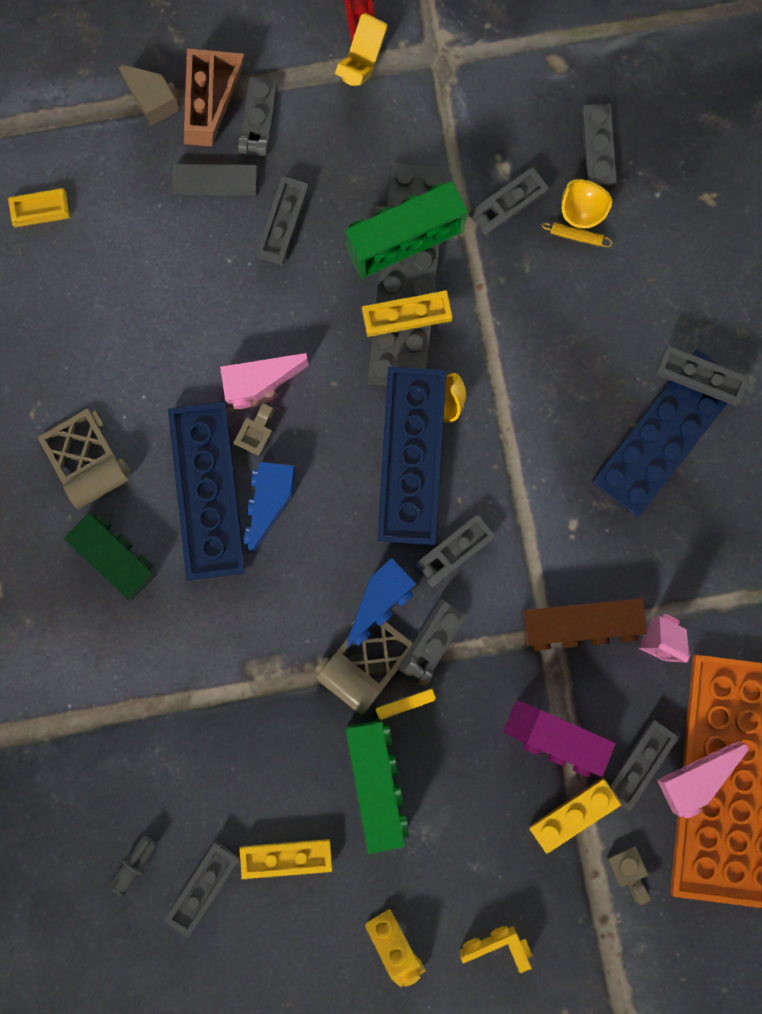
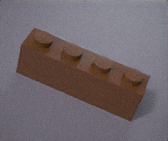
M643 598L521 611L525 646L533 645V651L551 649V643L562 642L563 648L579 647L580 640H591L592 645L609 644V638L621 637V642L639 641L638 635L647 634Z

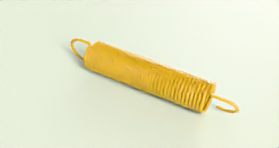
M555 222L550 233L598 247L600 245L603 247H610L612 245L611 240L609 246L602 245V234Z

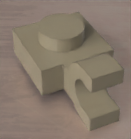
M262 403L254 421L248 418L245 419L233 444L261 457L273 433L266 426L271 421L275 410Z
M631 846L608 856L607 860L620 887L628 885L635 902H638L639 905L651 901L640 880L648 876V873L637 848Z

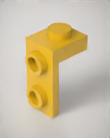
M366 13L361 15L348 57L338 63L335 72L336 75L342 77L345 83L352 86H361L371 78L388 24Z
M386 910L367 922L365 927L390 978L400 987L403 985L410 986L420 979V974L426 970L421 960L413 953L393 912Z
M507 926L496 928L490 933V937L481 941L479 938L471 939L465 942L463 948L459 950L462 963H466L508 944L519 972L523 973L531 969L528 958L533 957L526 939L520 941L513 926L507 928Z

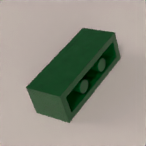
M87 513L63 539L126 599L133 600L157 575L152 570L154 564L143 554L138 557L131 550L133 544L122 534L117 537L109 530L113 525L101 514L96 517Z

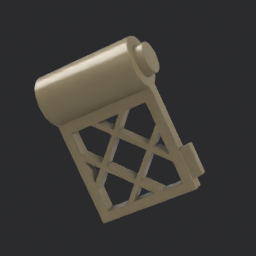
M88 408L37 437L59 476L66 495L77 510L82 509L129 481L128 474L131 473L123 458L119 460L116 458L100 430L105 426L96 411L91 413ZM87 419L90 424L87 437L74 434L77 424ZM57 436L66 437L62 452L52 450L48 441ZM72 439L85 442L81 456L68 453ZM91 443L102 445L106 454L97 459L87 458ZM66 458L78 460L77 470L66 476L63 470Z
M387 622L380 626L382 638L366 639L362 643L364 661L351 662L343 655L348 648L346 645L347 638L330 660L325 657L314 670L318 673L317 681L361 716L399 669L401 662L413 644ZM385 631L391 634L392 637H386ZM398 640L407 647L400 657L388 658L386 641ZM382 642L384 658L368 660L366 643ZM396 661V663L390 669L389 662ZM385 662L386 676L378 683L369 676L368 664ZM357 665H364L365 672L361 670Z

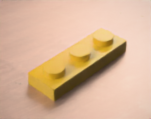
M447 290L362 306L367 337L450 322L453 318Z
M603 777L530 825L529 829L546 854H548L621 806V801Z
M330 839L240 847L242 879L332 872L333 870Z

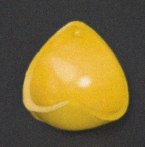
M574 179L567 184L563 192L562 214L565 220L572 226L590 228L598 225L606 218L613 200L611 195L600 185L587 180Z
M456 373L446 375L444 423L457 420L466 402L465 385L461 377Z

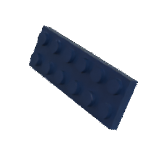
M699 349L692 353L696 357L717 364ZM670 381L591 483L636 518L639 517L727 405V402Z
M388 367L377 541L436 545L446 370Z
M226 402L169 408L168 416L186 581L246 574Z

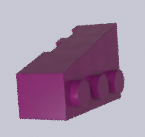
M519 700L515 701L503 733L523 742L524 746L522 749L537 756L540 755L541 751L548 753L549 761L563 767L566 762L574 765L573 771L586 777H590L591 772L601 777L603 776L616 744Z

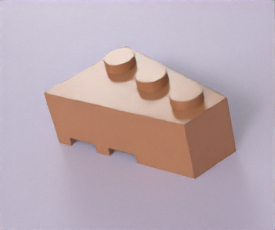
M187 48L184 144L212 147L242 72L244 54Z

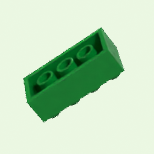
M453 181L446 184L442 182L430 187L427 193L420 196L411 195L405 198L400 205L392 209L391 207L382 208L376 212L374 217L368 220L359 219L352 222L348 229L345 230L346 249L360 278L363 279L463 233L468 211Z
M381 719L347 725L346 734L368 854L405 847L404 838L409 837L406 815H399L398 807L404 805L400 784L394 785L392 777L398 776L395 755H388L387 746L392 745L389 725L383 726Z

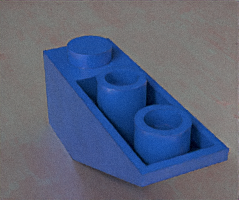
M259 462L258 470L253 469L251 485L256 487L255 497L250 498L248 503V515H252L251 527L246 526L244 534V544H248V550L255 552L292 500L296 473L294 466Z
M392 558L369 579L346 643L348 648L354 643L357 646L361 645L371 635L368 630L374 624L383 625L393 615L390 610L397 603L402 607L414 596L411 591L416 583Z

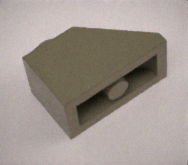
M126 65L118 67L126 85L150 126L180 111L176 101L180 96L172 82L167 84L161 74Z

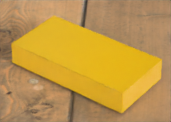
M64 188L8 197L11 221L14 227L70 218L67 194Z
M429 688L376 707L379 719L383 720L433 702L436 698L433 689Z

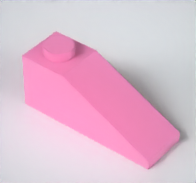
M307 354L220 367L226 403L228 406H233L234 409L250 407V403L258 402L309 366Z
M664 614L663 617H652L647 628V634H644L638 648L663 661L687 662L689 659L687 629L679 626L680 621L670 615Z
M737 741L657 779L672 812L679 817L684 816V818H690L701 812L700 808L711 801L749 750L747 744Z

